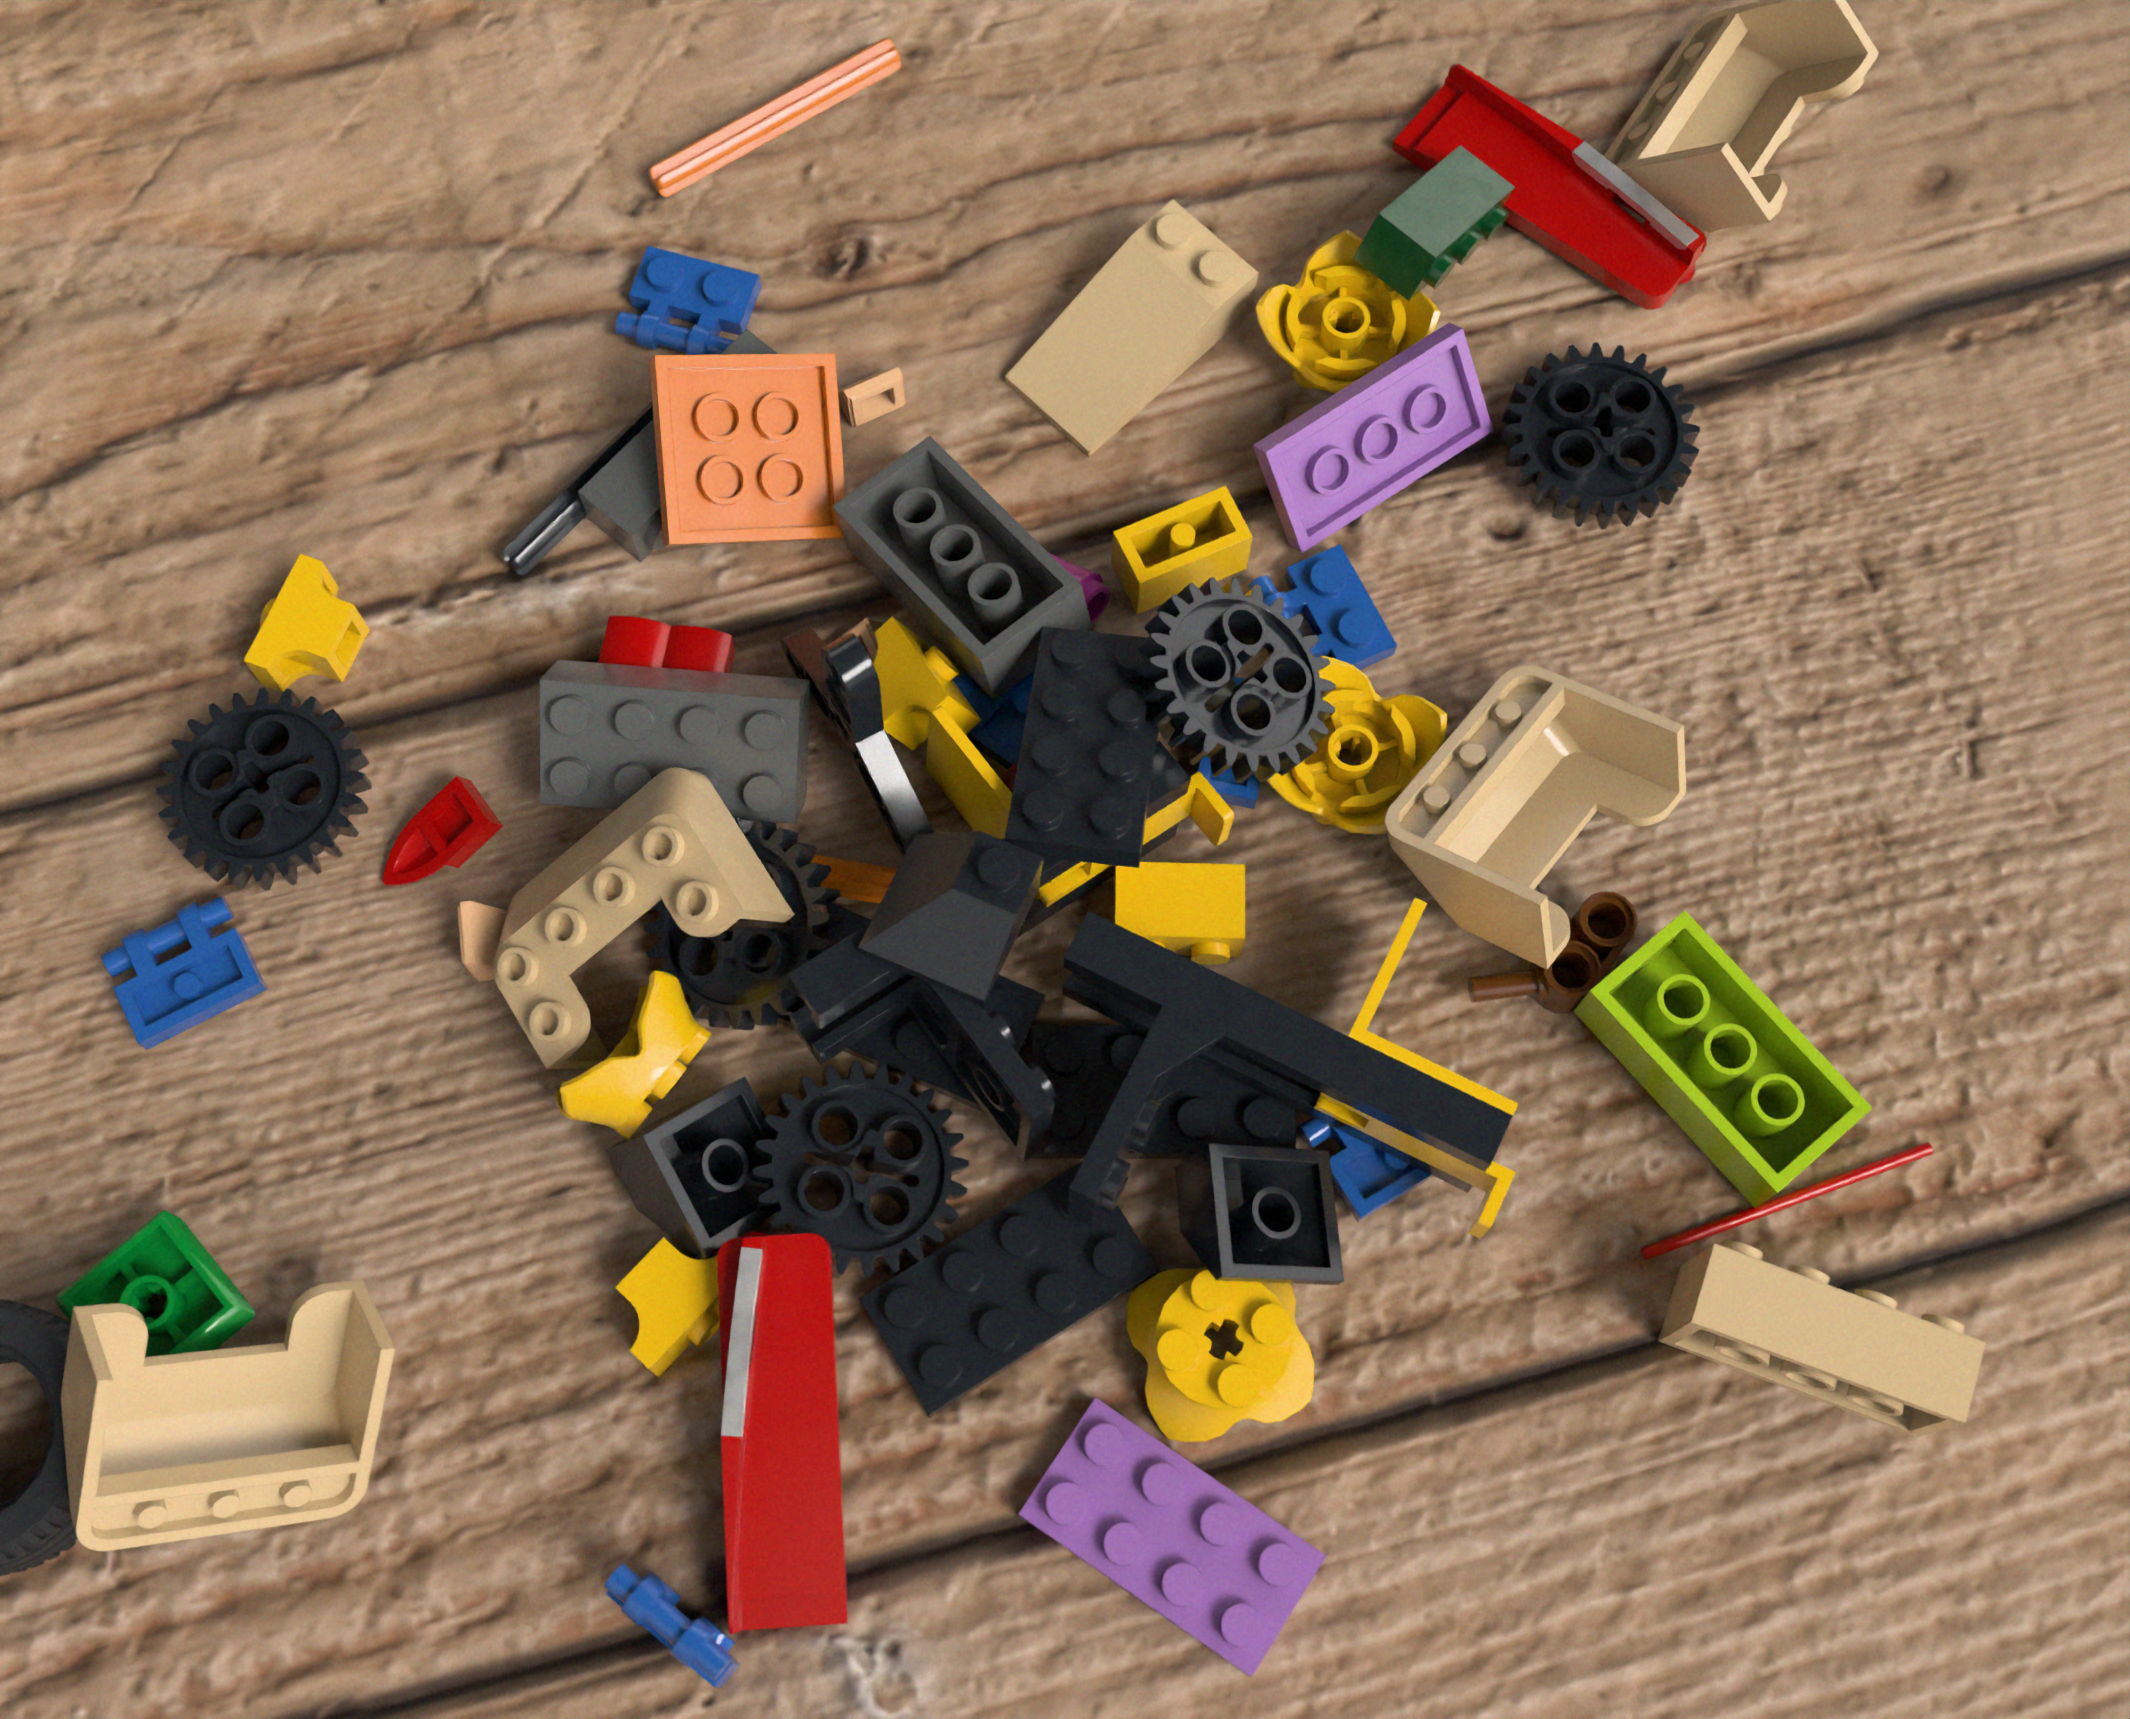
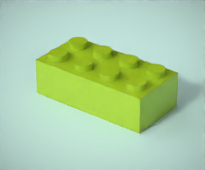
M1685 910L1592 988L1574 1010V1013L1754 1208H1757L1778 1194L1873 1109Z

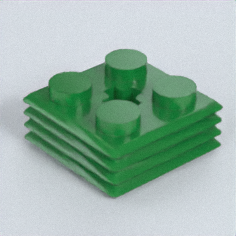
M162 1210L55 1297L56 1304L70 1322L73 1307L118 1303L137 1309L143 1316L148 1330L145 1357L216 1350L255 1317V1310L185 1222L167 1210ZM155 1294L167 1298L163 1305L165 1311L157 1320L148 1317L153 1311L149 1300Z

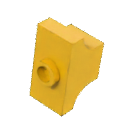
M300 553L277 598L269 600L263 609L260 618V630L245 656L244 662L264 686L284 693L294 681L308 675H322L343 683L370 631L354 604L336 598L339 587L323 561Z
M893 616L874 633L878 642V650L873 665L880 682L885 732L911 750H914L928 737L929 712L939 706L944 707L965 735L982 721L953 681V678L959 674V671L940 649L934 645L930 648L923 639Z
M663 1237L615 1287L634 1306L639 1318L638 1337L629 1351L657 1377H660L692 1342L697 1347H700L720 1328L717 1256L709 1259L689 1258L680 1253Z

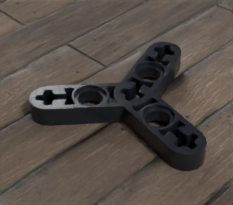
M806 626L780 639L783 652L798 679H811V698L844 739L895 844L904 857L915 834L934 833V830L884 731L881 689L875 667L855 634L850 633L825 645L810 626Z

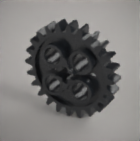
M1593 342L1588 357L1584 358L1574 345H1570L1563 363L1552 353L1547 354L1541 370L1530 366L1523 384L1516 383L1509 400L1511 403L1507 404L1502 418V422L1507 426H1505L1500 444L1511 447L1504 462L1505 466H1523L1516 479V486L1522 487L1534 483L1537 489L1531 502L1536 505L1547 498L1555 501L1552 509V517L1558 518L1567 508L1575 510V525L1578 527L1582 526L1588 514H1596L1597 522L1603 530H1606L1613 514H1617L1626 527L1632 525L1637 515V509L1647 518H1652L1660 502L1669 505L1679 490L1678 487L1683 488L1692 472L1689 467L1692 466L1699 453V449L1693 446L1700 432V426L1688 423L1695 410L1694 404L1687 403L1676 404L1684 386L1682 384H1675L1665 387L1662 384L1668 370L1665 366L1656 369L1652 373L1644 370L1647 355L1644 353L1639 355L1633 363L1624 361L1625 352L1624 347L1621 345L1617 346L1611 358L1603 357L1602 349L1598 342ZM1558 405H1569L1572 408H1574L1577 411V413L1566 412L1563 409H1561ZM1618 405H1628L1637 413L1626 412ZM1561 458H1573L1577 460L1582 465V467L1570 466L1566 464ZM1622 458H1632L1639 462L1642 467L1630 466Z
M1214 577L1209 578L1199 588L1190 583L1179 594H1173L1157 609L1158 614L1144 627L1149 636L1138 645L1137 651L1147 657L1148 660L1136 670V675L1153 681V686L1141 695L1142 701L1160 704L1162 711L1154 717L1152 722L1154 725H1165L1168 723L1172 725L1175 731L1168 742L1171 747H1175L1184 741L1191 745L1189 753L1190 764L1194 765L1204 756L1211 758L1212 776L1218 777L1231 767L1237 783H1242L1253 774L1261 783L1267 781L1277 772L1281 776L1285 775L1318 750L1315 743L1329 733V729L1323 721L1335 713V708L1323 700V698L1336 689L1331 681L1319 677V672L1326 668L1330 661L1323 657H1313L1310 651L1320 640L1318 636L1309 635L1302 637L1297 631L1304 617L1298 614L1287 620L1281 615L1284 607V599L1278 597L1270 605L1263 603L1262 586L1258 584L1243 595L1238 578H1232L1222 588ZM1262 647L1268 651L1267 659L1234 688L1231 695L1224 699L1212 712H1208L1205 708L1206 701L1241 670L1243 664L1256 655Z
M260 688L255 704L248 705L239 692L233 694L232 711L224 713L220 707L212 703L208 705L212 718L211 723L205 726L193 719L187 722L190 730L195 735L191 743L175 739L170 743L182 757L180 762L161 763V770L174 783L156 788L157 795L165 803L170 804V806L158 813L159 818L169 828H174L167 837L179 850L186 849L183 857L195 868L205 864L204 871L214 881L218 882L228 873V879L238 889H243L253 874L255 881L264 890H270L275 873L280 872L291 885H295L298 878V866L305 863L314 873H321V864L317 856L325 851L332 856L340 858L343 853L334 841L337 836L341 834L357 837L359 834L357 829L348 820L349 815L368 813L369 808L355 794L372 788V783L365 773L359 772V770L369 764V761L361 749H355L360 741L350 727L342 728L344 722L334 709L323 714L324 708L315 697L310 696L300 706V700L291 689H286L276 704L266 688ZM289 739L286 747L280 753L266 756L268 748L275 741ZM309 758H314L311 765L307 764ZM225 772H232V777L227 784L221 788L210 790L215 778ZM268 783L270 789L262 793L260 788ZM320 787V792L312 802L305 805H297L300 794L306 789ZM222 812L220 819H215L216 814ZM257 820H264L263 827L258 834L249 839H241V834L245 827Z
M734 818L770 877L775 879V885L793 911L794 916L791 917L790 926L770 929L741 927L734 929V931L725 930L723 933L713 937H697L684 932L677 925L664 902L660 900L652 907L660 912L659 920L644 925V931L659 934L660 943L646 952L647 957L664 959L666 965L660 971L677 977L686 1003L689 1004L688 1007L694 1018L708 1019L709 1026L730 1028L732 1026V1029L753 1030L755 1023L757 1026H776L777 1012L780 1015H791L799 1010L795 997L796 994L788 983V974L838 943L827 937L828 928L844 923V917L829 914L827 911V905L841 896L840 890L821 886V883L827 878L832 869L829 865L811 863L817 851L814 845L797 843L798 832L781 827L777 829L776 823L756 819L753 824L751 820ZM739 919L738 921H748L750 919ZM774 943L776 950L775 961L769 967L767 961L768 950L771 944ZM715 947H717L718 961L713 970L711 956Z
M853 1061L845 1080H841L832 1064L828 1065L822 1072L823 1087L821 1088L805 1075L797 1084L802 1101L784 1092L778 1099L777 1104L786 1119L775 1115H767L761 1124L775 1139L758 1140L752 1150L759 1157L769 1160L768 1164L754 1168L750 1174V1180L769 1184V1190L762 1193L755 1200V1206L758 1208L775 1207L778 1212L768 1224L766 1230L770 1233L787 1227L791 1233L812 1232L824 1236L831 1246L833 1278L836 1279L843 1275L849 1262H855L860 1280L866 1281L871 1277L874 1263L877 1260L888 1276L894 1275L899 1271V1252L913 1265L924 1258L918 1239L936 1247L945 1238L934 1222L951 1225L959 1217V1214L946 1203V1200L961 1199L967 1194L968 1188L951 1180V1175L964 1171L969 1166V1160L951 1157L949 1151L964 1139L963 1133L944 1134L941 1128L951 1116L952 1111L944 1109L932 1114L927 1106L931 1102L935 1091L929 1088L917 1097L910 1094L912 1074L909 1072L896 1085L888 1083L887 1064L884 1063L880 1064L871 1079H865L860 1062ZM826 1116H835L842 1119L850 1131L849 1143L844 1145L828 1143L820 1134L819 1119ZM889 1131H900L906 1134L914 1146L913 1157L909 1160H899L892 1157L885 1148L884 1134ZM804 1153H811L824 1161L832 1162L839 1166L807 1164L803 1161L802 1155ZM857 1156L865 1159V1170L875 1173L871 1174L863 1184L855 1182V1170L844 1167L849 1166ZM881 1174L912 1176L917 1180L916 1187H908L905 1183L887 1178L888 1176ZM812 1180L827 1182L836 1194L835 1208L829 1211H820L813 1208L807 1202L804 1195L805 1184ZM877 1194L887 1195L898 1203L901 1210V1218L898 1224L884 1225L873 1217L870 1210L872 1196Z

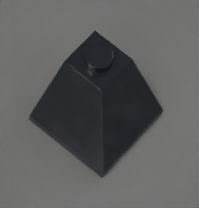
M982 831L915 834L858 946V953L984 1006L1036 898L1044 857Z
M746 1077L740 1078L672 1112L634 1133L629 1139H624L605 1150L635 1208L699 1259L709 1256L720 1249L727 1240L742 1235L777 1212L775 1207L758 1208L754 1203L762 1193L769 1190V1184L750 1180V1174L754 1168L768 1164L769 1160L753 1153V1146L758 1140H774L775 1138L761 1126L766 1115Z
M1209 1143L1175 1167L1180 1232L1215 1280L1339 1285L1344 1282L1329 1151Z

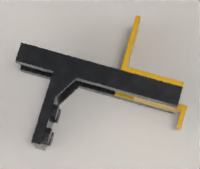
M939 706L929 712L926 769L973 831H982L1005 841L1013 794L944 707ZM1158 739L1141 858L1176 835L1179 822L1188 816L1191 817L1210 842L1217 847L1228 838L1234 819L1233 811L1200 771L1189 777ZM1044 858L1038 893L1017 938L1114 876L1116 866ZM870 923L788 974L789 986L807 1004L790 1015L791 1026L820 1065L908 1009L1024 1163L1045 1148L1055 1102L1052 1100L1055 1098V1091L1045 1073L1034 1063L1026 1066L1012 1046L1015 1044L1014 1037L1002 1017L993 1010L986 1013L978 1003L858 953V946Z
M1416 897L1414 898L1348 1036L1088 911L1064 956L1063 967L1072 971V974L1068 975L1063 985L1062 995L1146 1035V1038L1069 1187L1068 1215L1090 1226L1093 1225L1100 1210L1111 1215L1129 1179L1126 1176L1131 1163L1125 1160L1130 1150L1140 1155L1143 1153L1158 1122L1156 1116L1162 1102L1213 1070H1217L1467 1193L1473 1186L1485 1191L1486 1193L1468 1230L1469 1234L1481 1239L1491 1228L1516 1173L1494 1162L1493 1159L1519 1103L1367 1031L1427 903Z

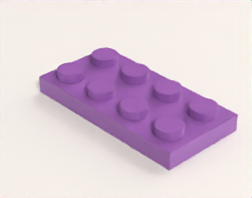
M1447 323L1253 445L1289 546L1301 553L1307 551L1493 432L1463 328Z
M1096 1397L1018 1514L1022 1519L1248 1677H1252L1326 1558L1325 1554Z

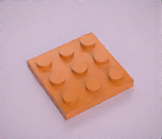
M835 353L654 355L649 359L664 546L844 539L832 508L833 505L846 497Z

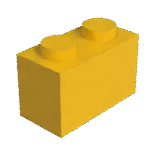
M1225 485L1114 531L1111 565L1136 614H1140L1164 604L1173 594H1179L1190 583L1199 588L1209 578L1214 577L1216 581H1219L1247 569L1253 536Z
M1140 862L1139 868L1116 866L1113 923L1181 956H1191V960L1198 964L1219 965L1229 962L1230 957H1241L1245 942V864Z

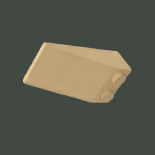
M1172 199L1127 239L1005 376V383L1090 457L1253 310L1259 272Z

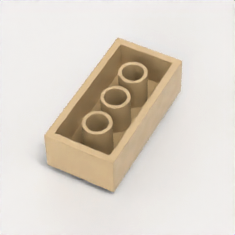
M1724 1240L1721 1245L1714 1243L1680 1266L1658 1339L1659 1342L1915 1437H1921L1966 1423L1986 1342L1964 1335L1965 1327L1961 1323L1935 1314H1923L1920 1319L1896 1310L1897 1302L1889 1296L1865 1289H1857L1854 1294L1828 1285L1829 1276L1818 1270L1801 1265H1789L1786 1270L1762 1261L1763 1253L1760 1250L1736 1241Z

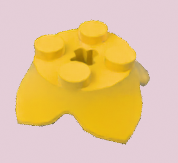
M1348 229L1316 248L1306 261L1301 279L1297 285L1292 287L1286 284H1278L1269 288L1259 299L1255 308L1258 324L1268 344L1281 358L1290 364L1293 368L1295 381L1304 388H1317L1332 393L1339 392L1433 333L1440 316V310L1424 293L1419 292L1408 301L1357 262L1353 256L1363 240ZM1336 327H1345L1349 329V332L1342 333L1335 329Z
M1320 656L1329 659L1330 664L1319 672V677L1331 681L1336 689L1323 698V700L1335 708V713L1323 721L1329 729V733L1315 743L1318 749L1315 753L1285 775L1281 776L1277 772L1267 782L1286 802L1300 810L1309 812L1312 818L1321 824H1333L1351 833L1373 835L1387 833L1385 816L1388 808L1443 745L1447 730V713L1420 696L1402 693L1387 698L1380 697L1376 694L1367 675L1354 665L1335 658ZM1341 749H1350L1351 756L1361 754L1363 758H1361L1360 764L1352 766L1340 761L1338 757Z
M653 971L649 975V984H645L639 989L638 1000L630 1020L628 1032L607 1059L579 1076L563 1082L560 1090L556 1091L554 1097L562 1116L571 1120L609 1126L624 1138L629 1139L653 1109L644 1101L645 1098L652 1104H655L659 1099L662 1100L687 1069L677 1058L688 1065L712 1035L711 1032L694 1019L686 1003L681 984L676 976L664 971Z
M1206 1266L1198 1269L1175 1268L1156 1274L1139 1285L1130 1294L1126 1309L1127 1332L1133 1346L1147 1361L1148 1373L1145 1384L1147 1406L1158 1428L1168 1440L1206 1442L1223 1435L1240 1420L1252 1419L1262 1423L1283 1421L1299 1412L1310 1402L1314 1388V1361L1309 1345L1298 1330L1295 1321L1296 1299L1290 1283L1215 1280ZM1224 1326L1234 1331L1233 1342L1240 1347L1239 1354L1233 1356L1227 1351L1223 1360L1213 1357L1209 1353L1212 1341L1204 1336V1333L1210 1328L1218 1332L1220 1327Z

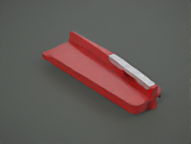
M1453 64L1450 67L1444 85L1393 140V151L1426 172H1429L1460 145L1515 186V189L1502 207L1509 212L1505 222L1644 309L1654 310L1662 307L1674 294L1677 285H1683L1693 278L1695 263L1703 254L1707 245L1706 236L1699 228L1668 210L1585 141L1460 64ZM1613 200L1646 219L1643 226Z
M752 1232L744 1237L727 1240L722 1244L717 1255L723 1402L721 1452L728 1628L730 1635L741 1632V1630L848 1624L832 1250L827 1239L819 1233L766 1235L760 1232ZM755 1313H756L755 1329H754V1339H753V1348H752V1357H751V1364H750V1355H751V1346H752V1336H753L754 1318H755Z

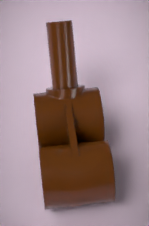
M1602 891L1591 895L1583 902L1571 919L1568 944L1548 969L1530 963L1528 970L1468 977V993L1471 1002L1533 995L1534 999L1550 1012L1566 1014L1574 1011L1588 992L1602 980L1632 938L1637 927V914L1633 905L1624 896L1615 892ZM1600 918L1605 920L1612 927L1615 938L1603 939L1596 936L1588 925V919ZM1562 966L1571 969L1578 977L1580 988L1567 989L1561 986L1554 979L1552 968Z

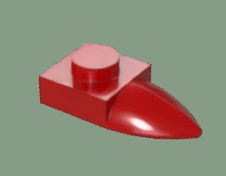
M456 776L408 822L399 834L387 859L382 879L386 886L415 883L433 875L446 865L460 868L503 827L471 780Z

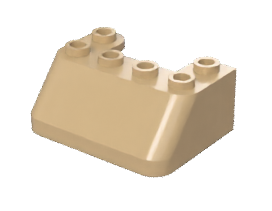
M1760 0L1717 11L1702 19L1687 33L1610 145L1604 157L1639 184L1668 210L1699 228L1702 232L1712 233L1725 228L1764 224L1779 213L1782 208V202L1787 194V186L1782 178L1777 174L1763 175L1764 167L1778 146L1790 135L1791 126L1805 105L1830 99L1842 100L1854 94L1862 86L1864 76L1876 60L1879 52L1846 0Z
M1538 666L1513 668L1505 672L1494 683L1388 808L1385 816V825L1389 844L1457 926L1536 965L1548 969L1568 944L1570 939V922L1568 915L1559 905L1549 901L1547 895L1534 889L1597 811L1632 826L1653 825L1662 821L1671 813L1686 794L1684 725Z
M677 767L668 768L660 772L521 888L510 901L494 958V978L546 1069L592 1068L606 1060L610 1055L592 1026L589 1009L569 975L660 900L664 902L677 925L687 934L697 937L717 936L739 919L785 923L794 916L793 911L714 786L702 773Z
M363 1280L321 1284L304 1292L297 1298L290 1309L284 1343L145 1357L148 1330L143 1316L137 1309L118 1303L73 1307L61 1392L70 1514L77 1538L83 1546L95 1551H112L329 1519L351 1510L363 1498L368 1486L395 1352L392 1340Z

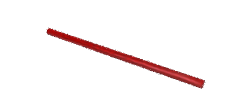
M1929 1142L1917 1145L1771 1199L1757 1208L1753 1206L1644 1246L1640 1249L1641 1254L1645 1260L1654 1258L1932 1155L1933 1148Z

